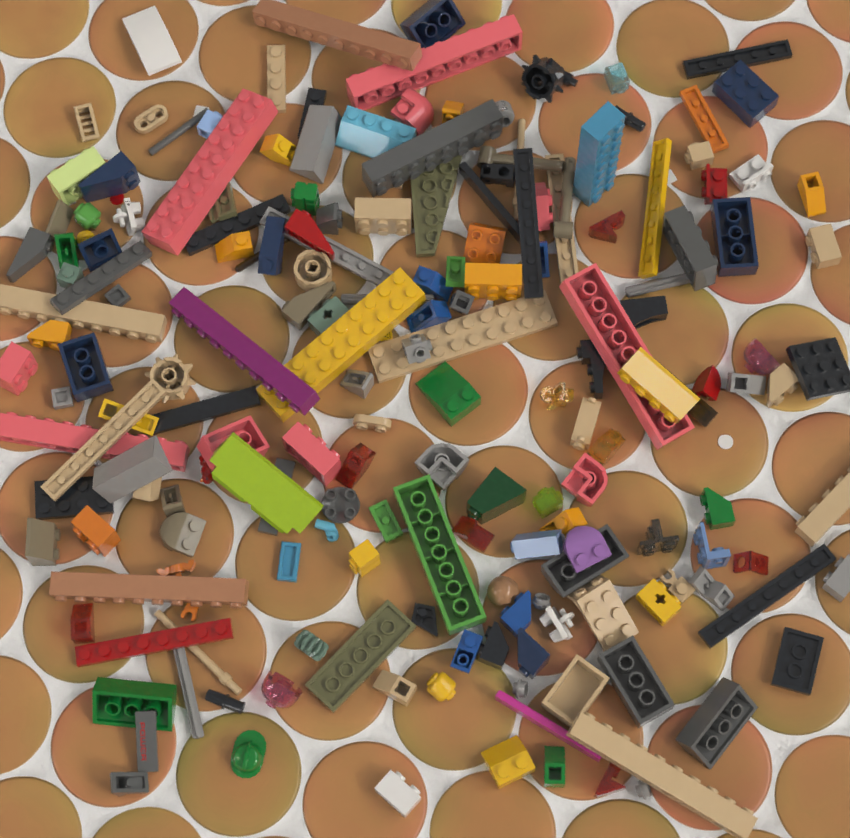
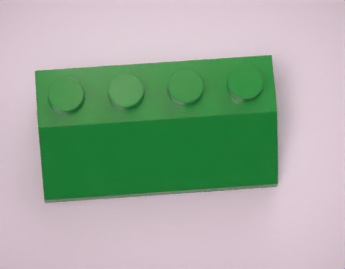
M97 677L92 690L93 724L136 728L135 711L156 710L157 730L172 732L177 702V685Z

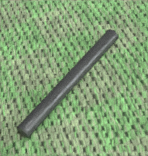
M205 108L148 150L149 153L153 156L199 123L208 108Z

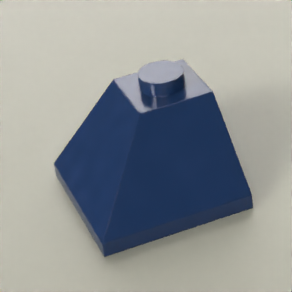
M520 627L517 633L518 671L527 678L529 676L533 679L548 664L550 654Z

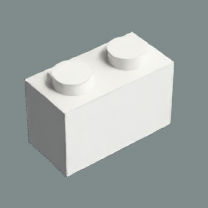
M390 770L374 789L406 818L421 801V796L419 795L421 792L413 784L408 786L404 782L406 778L398 771L394 773Z

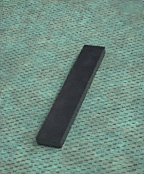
M787 39L685 60L682 64L688 80L726 72L739 60L743 61L748 67L789 59L792 58L793 54Z
M465 161L459 164L461 176L520 244L519 224Z
M256 386L153 414L152 416L159 418L153 435L259 406L261 403Z

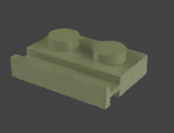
M228 182L226 188L209 211L212 224L218 220L223 221L238 216L230 182Z

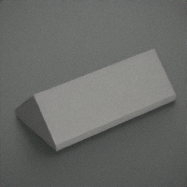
M309 106L289 168L290 171L320 184L324 183L342 119L334 106Z
M155 435L95 467L92 489L108 502L113 503L173 471L157 436Z

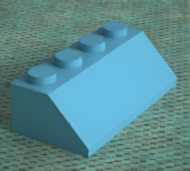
M347 105L341 119L335 146L374 158L415 138L416 128Z

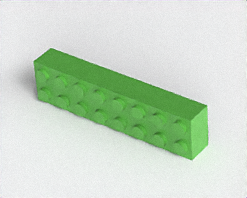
M430 474L393 487L394 497L449 636L485 623L486 614Z

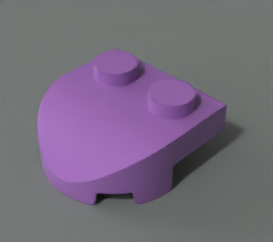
M577 526L567 533L563 544L564 553L568 556L576 573L612 555L602 534L589 526Z

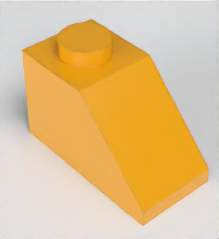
M250 231L230 234L215 244L218 263L248 258L254 255Z

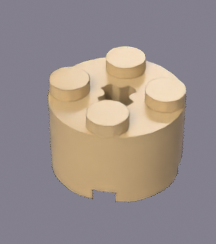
M310 249L298 255L294 264V274L298 286L307 292L332 281L331 262L325 253Z

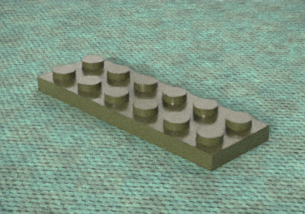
M387 600L314 674L305 686L335 713L417 628L416 625Z

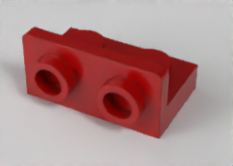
M706 164L705 170L701 171V181H704V187L701 188V198H704V205H711L713 199L728 198L727 168H710V164Z

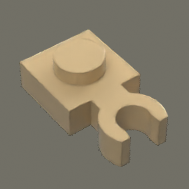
M668 569L667 573L671 578L666 579L664 576H661L660 580L663 584L671 586L667 591L671 595L676 596L682 605L696 589L682 576L677 579L675 572L672 569Z

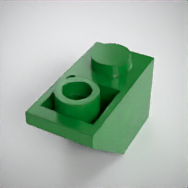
M704 488L702 495H700V502L702 506H705L704 520L706 525L709 524L710 530L733 526L735 516L731 502L710 488Z
M544 746V787L564 788L565 747Z

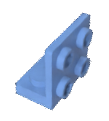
M699 522L697 529H695V534H693L695 546L698 545L699 553H697L698 563L702 564V567L705 569L725 567L731 557L730 549L717 547L710 551L704 522Z

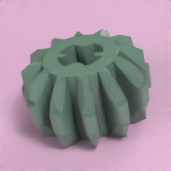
M302 630L294 642L296 648L315 661H320L322 657L324 658L327 653L326 651L329 649L328 644L307 630Z

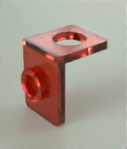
M753 551L734 554L733 572L752 571L766 576L768 575V556ZM744 557L745 564L740 568L738 562L740 558Z

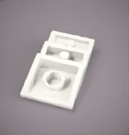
M155 6L122 18L148 76L182 63L170 34Z

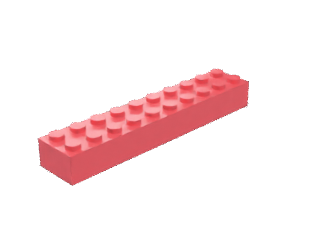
M514 14L503 16L497 21L487 22L479 28L469 29L461 35H454L443 42L438 41L430 47L421 48L422 58L413 71L383 63L381 66L371 67L360 74L351 75L346 79L347 96L352 107L365 111L401 97L409 88L415 91L521 50L523 31Z
M244 88L241 90L142 230V234L150 244L178 256L222 194L228 182L231 181L277 115L278 110L270 98Z
M595 263L565 279L559 286L656 450L694 429L695 427L687 414L676 424L669 422L659 409H654L649 404V400L644 396H639L634 391L635 388L630 384L624 383L620 379V375L617 374L640 347L648 354L650 352L597 264Z

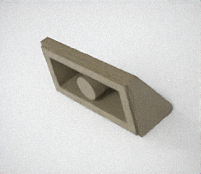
M61 200L57 201L45 231L51 234L53 241H55L54 234L66 233L74 212L72 208Z

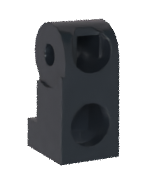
M483 164L481 166L480 179L484 184L506 185V187H514V164Z

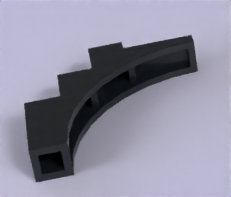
M665 296L620 300V304L636 330L650 323L667 319L668 309ZM591 339L580 340V345L576 348L577 358H581L582 365L587 364V375H591L592 382H589L590 393H594L595 399H602L603 374L606 364Z

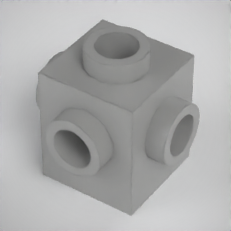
M413 334L409 338L401 340L405 357L409 364L421 363L431 358L430 351L432 350L430 339L426 340L424 334Z

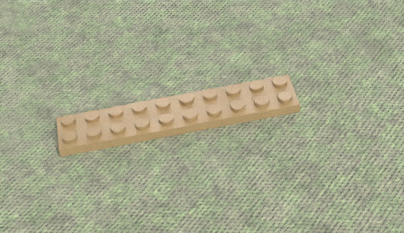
M543 290L544 298L524 299V297H521L517 300L496 305L374 345L368 350V354L378 382L383 383L445 361L460 358L557 326L558 322L546 291ZM413 334H424L426 340L430 339L432 350L430 351L431 358L421 363L409 364L405 357L401 340L409 338Z

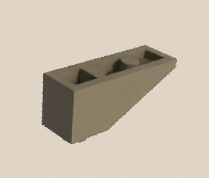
M331 281L293 297L291 301H287L282 307L283 318L298 330H301L308 323L309 315L315 310L318 311L323 303L334 294L336 283Z

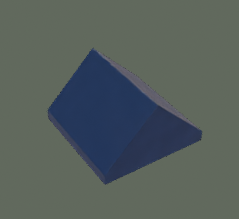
M112 228L77 244L90 272L122 253Z

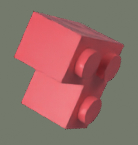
M545 182L535 183L539 231L550 230V223H553V213L549 212V206H552L550 188H546Z

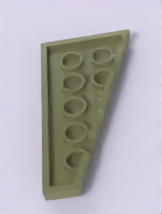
M457 155L448 163H441L432 171H425L416 179L411 180L416 257H429L436 254L463 155Z

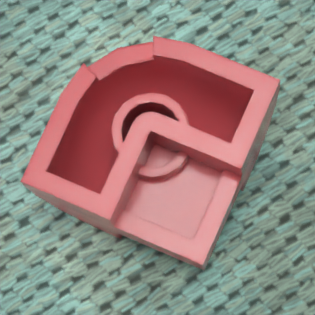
M409 88L401 95L400 101L390 111V115L403 124L416 128V136H419L431 125L434 119V110L427 98L414 89Z
M584 453L573 466V470L561 483V487L575 496L578 502L591 507L604 492L608 484L606 469L598 461Z

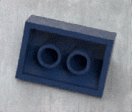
M429 0L399 25L408 40L420 43L421 48H427L438 41L443 42L463 27L466 22L453 0Z

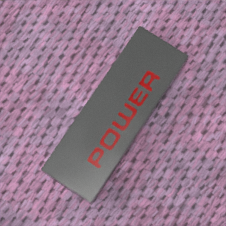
M156 710L135 711L138 772L159 771Z

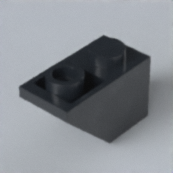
M494 621L492 626H488L484 636L487 637L485 645H480L477 655L480 656L479 662L502 670L509 653V647L499 624Z

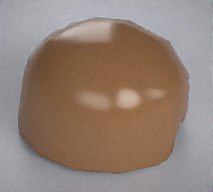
M505 576L494 578L489 583L487 589V596L491 603L499 606L511 603V598L519 593L517 583Z

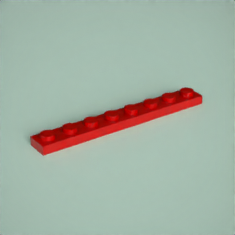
M231 618L75 646L76 663L78 667L175 650L177 648L234 639Z

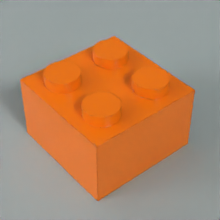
M88 505L71 521L74 527L72 530L83 543L87 541L86 543L90 546L89 548L97 555L101 553L106 557L121 541L115 529Z

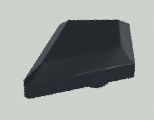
M415 603L411 621L416 626L437 637L435 607Z

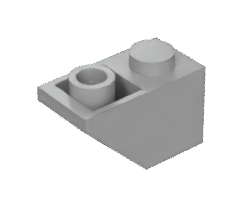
M728 373L726 392L764 395L766 376Z
M850 554L845 559L841 556L834 565L837 567L834 573L829 571L823 579L825 584L822 589L840 603L850 592Z

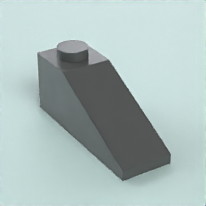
M32 227L29 228L6 274L11 283L16 282L45 259L48 252L52 251L54 241L51 234Z

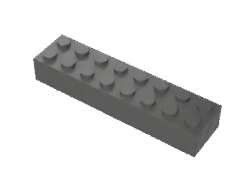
M493 99L362 163V179L372 197L381 196L389 189L397 188L409 179H416L425 171H432L441 163H448L457 155L466 154L473 147H480L486 141L498 138L502 134L503 115Z

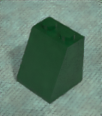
M494 467L467 501V517L474 523L484 524L523 504L527 489Z

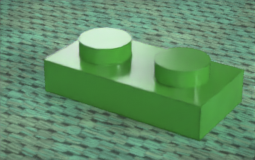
M447 256L446 287H464L465 257Z
M387 500L369 507V511L385 543L403 535Z

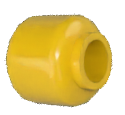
M435 672L426 683L428 685V693L439 702L445 699L449 701L456 694L454 690L456 682L445 672Z

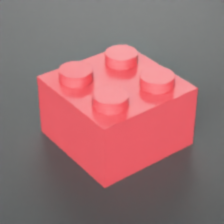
M12 341L0 358V387L19 396L26 389L29 378L37 372L38 363L31 351Z

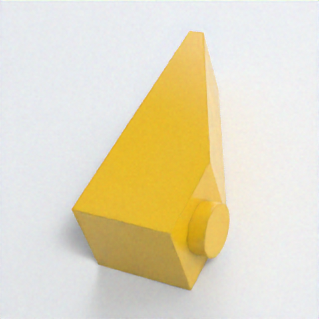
M104 398L98 417L110 420L125 405ZM146 413L132 429L153 436L159 418Z

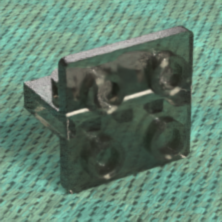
M659 519L651 520L649 527H647L648 532H645L646 541L639 542L637 555L648 557L654 555V552L670 553L676 548L679 535L663 537Z

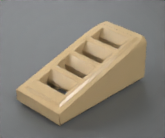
M87 103L74 106L82 142L99 139L100 135L92 104ZM90 111L88 115L79 116L80 113ZM92 118L91 121L81 123V120ZM93 124L94 126L91 128L83 129V126ZM95 131L93 135H84V133Z

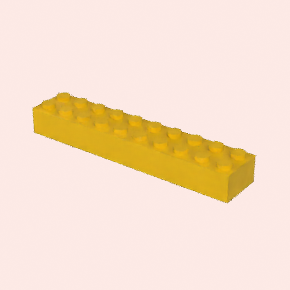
M399 267L284 366L318 394L425 303V293ZM262 384L256 388L258 395L283 423L295 413L288 406L289 403L287 401L282 402L275 396L276 393L273 390L269 392Z

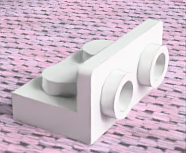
M758 154L731 172L729 178L742 193L747 189L750 191L757 186L759 181H765L772 175L773 165L772 163L767 165Z

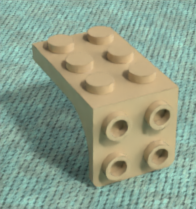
M600 575L566 596L578 607L603 651L639 633L610 579Z

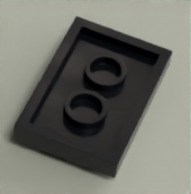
M785 627L770 685L810 696L824 637Z

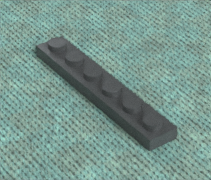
M141 241L137 242L51 298V305L61 315H64L152 257V252Z

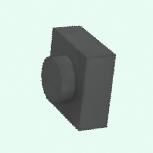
M119 283L104 294L107 301L115 306L122 307L131 300V297Z

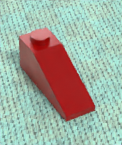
M296 209L284 226L285 233L315 251L325 253L333 261L335 253L311 215L305 210L300 211Z

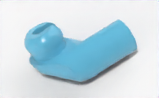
M321 519L316 520L315 528L324 530L328 541L334 542L339 538V533L334 523Z

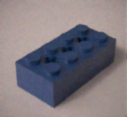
M750 197L713 199L710 210L715 253L718 260V277L756 275L759 264Z

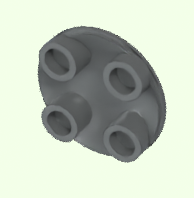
M346 487L328 489L321 502L324 505L322 508L324 516L334 523L351 521L356 517L360 509V501L356 492Z

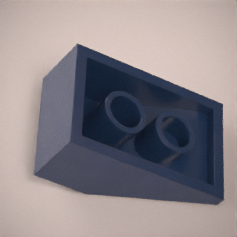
M120 151L78 184L84 201L88 203L127 193L135 189L141 181L136 166Z

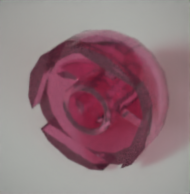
M756 338L745 347L743 357L746 364L744 366L751 374L755 371L759 375H769L780 366L776 359Z
M272 671L268 672L261 687L263 697L266 699L265 703L273 709H276V707H291L301 696L302 690L299 687L297 690L292 687L294 682L278 672L272 675Z

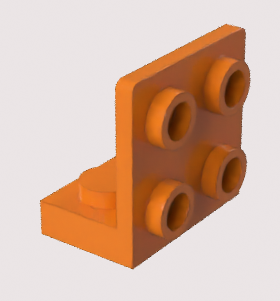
M471 222L463 256L465 261L500 264L508 229Z

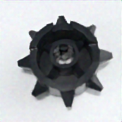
M533 55V63L530 66L522 65L524 72L521 84L526 87L525 91L533 99L545 98L551 103L553 93H563L561 86L563 85L565 71L555 60L547 57L540 59L537 55Z

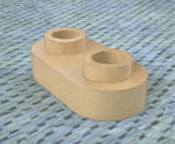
M155 105L137 116L134 120L137 132L147 134L165 123L168 119L166 107Z
M364 414L354 415L353 424L359 430H367L369 428L375 429L379 433H386V431L391 429L392 421L390 419Z

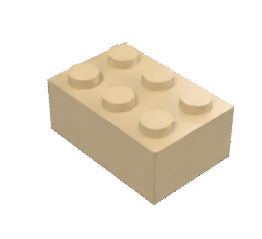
M355 197L354 221L356 233L361 235L374 233L382 236L388 234H397L399 236L411 234V198Z
M577 654L544 698L541 707L570 728L577 714L589 710L610 678Z

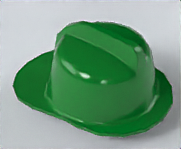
M247 730L237 737L231 756V767L237 776L251 778L260 772L266 752V741L261 733L255 730Z

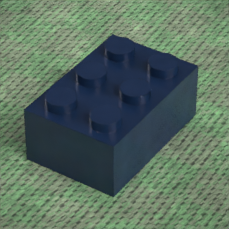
M741 60L714 82L712 92L749 128L776 107L779 95Z
M94 332L58 344L77 403L114 391L98 339Z

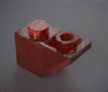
M360 442L349 451L335 480L345 487L353 489L369 468L376 453Z
M94 604L73 605L70 619L72 641L75 644L95 642Z

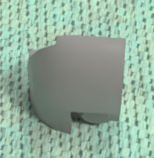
M449 443L433 444L427 448L415 461V465L424 476L430 474L432 482L444 491L463 473L469 463V458L455 446Z

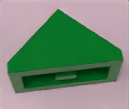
M74 233L54 234L60 269L63 262L79 267L78 243Z

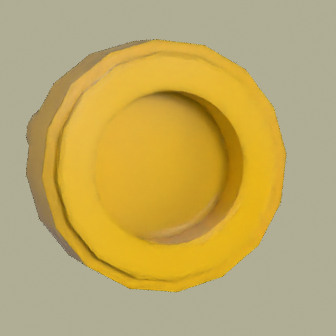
M89 230L81 231L77 235V243L79 244L95 235Z

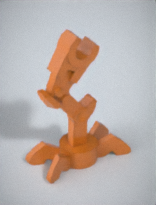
M192 559L188 561V564H174L166 567L164 570L162 568L157 569L156 572L160 576H182L185 570L192 572L196 563ZM187 603L181 613V618L185 619L186 614L191 613V622L194 623L199 607L190 606L191 603Z

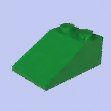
M446 361L415 383L451 427L481 405V396Z

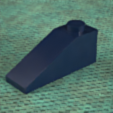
M267 216L259 253V274H281L285 235L284 226L286 224V218Z

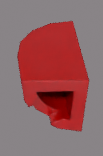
M713 365L707 367L698 376L692 391L699 397L700 395L709 397L708 401H716L721 388V377L718 370Z

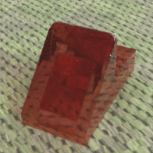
M620 210L590 226L589 236L598 240L616 243L617 235L614 230L621 228L624 224L625 214L623 211Z
M463 515L452 529L455 535L483 553L495 537V535L478 525V520Z
M610 762L594 797L600 798L623 791L626 788L624 785L612 780V777L617 778L621 768Z

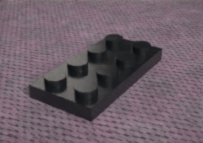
M93 476L80 477L56 501L41 488L47 480L34 481L36 519L48 520L76 517L86 505L98 515L114 514V502H108L92 489Z

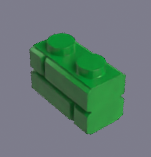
M295 183V188L291 189L292 207L300 211L305 210L311 216H316L320 204L317 184Z

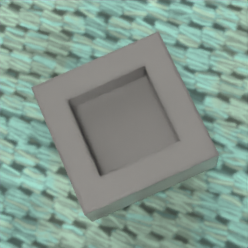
M70 386L51 390L55 410L74 406Z

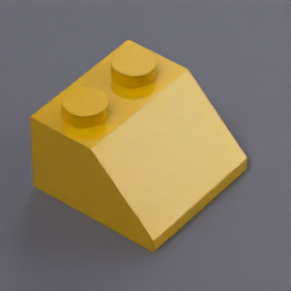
M517 735L481 752L498 789L535 772L536 767Z

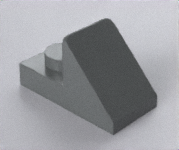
M148 772L110 773L111 794L121 797L126 794L149 793Z

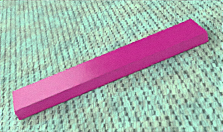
M501 690L497 692L495 696L496 701L599 763L602 757L566 736L568 732L566 729Z

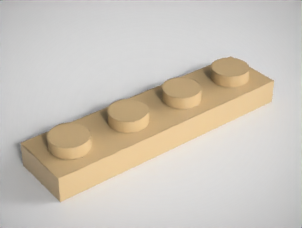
M267 45V98L273 101L278 113H286L285 45Z

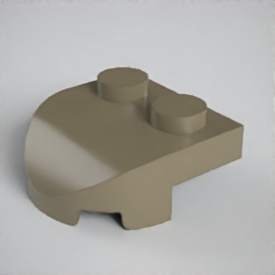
M185 512L169 516L160 527V536L164 546L170 551L174 550L192 558L207 521Z

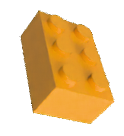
M465 263L464 292L474 296V300L486 298L490 301L498 299L512 301L521 298L522 264Z

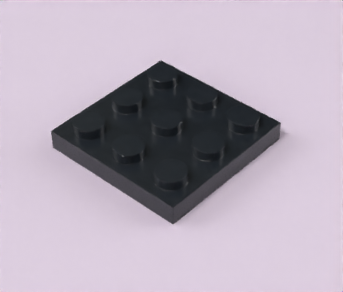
M836 337L792 345L786 348L807 401L850 392V370Z

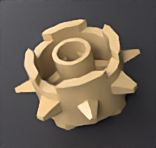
M175 354L173 357H165L164 360L159 357L155 358L156 363L150 372H145V376L149 377L150 380L154 379L167 392L162 398V402L166 403L167 400L176 399L184 400L190 385L196 384L189 376L193 364H183L178 359V354Z

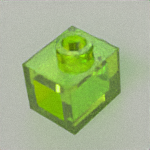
M553 486L549 489L547 487L541 489L537 493L538 495L533 497L532 504L542 519L563 506L564 498L559 490L556 491Z

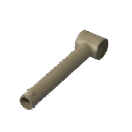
M482 146L477 166L481 168L483 164H514L513 155L496 153L497 150L491 146ZM533 158L534 169L563 172L564 161Z
M566 157L564 161L559 221L555 220L553 237L572 239L574 222H570L576 163V159L573 157Z

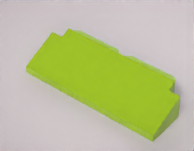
M234 432L214 451L209 460L216 466L212 471V478L240 501L248 502L255 513L281 533L285 532L288 534L292 528L301 533L324 506Z

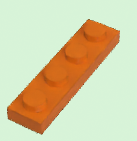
M697 85L680 91L679 95L704 141L710 142L713 154L728 148L729 143Z

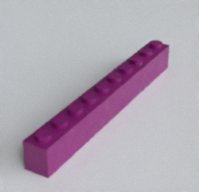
M185 287L169 302L172 307L171 312L178 319L182 317L184 323L189 328H196V332L203 339L207 337L214 348L222 349V353L229 360L233 358L240 369H247L249 371L248 374L255 381L258 379L262 381L263 387L269 392L273 390L276 393L275 396L280 401H287L289 403L288 406L295 413L299 411L305 416L320 400L313 388Z

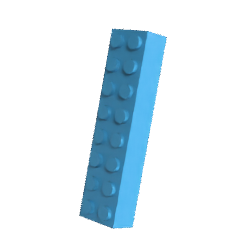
M609 101L581 126L573 194L588 207L592 203H597L602 197L601 194L605 191L608 192L615 184L614 178L616 177L618 155L620 153V145L622 144L621 138L625 126V115Z

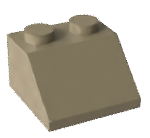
M27 518L25 557L32 566H56V560L60 558L57 541L61 539V531L55 523Z

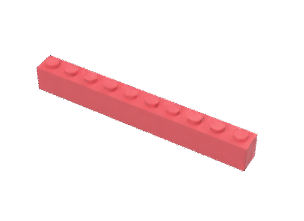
M13 412L0 413V441L76 453L100 430L93 429L85 424L75 426L67 421L57 423L49 418L40 420L31 415L22 417ZM127 432L101 458L112 459L149 438L143 434L134 436ZM157 437L172 470L185 472L190 452L188 445L183 441L175 440L174 442H169L165 438Z

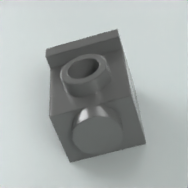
M457 290L456 293H453L448 308L468 315L475 297Z

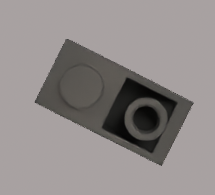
M334 202L317 209L316 224L322 234L339 235V228L342 229L343 217L338 203Z

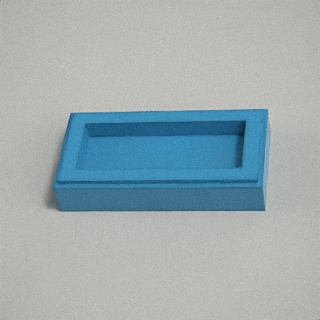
M282 541L277 581L297 583L301 543Z

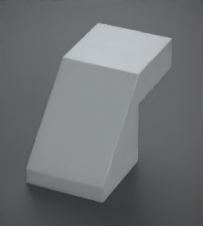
M701 566L689 580V583L701 596L721 611H724L735 597L725 584L714 580L710 573Z

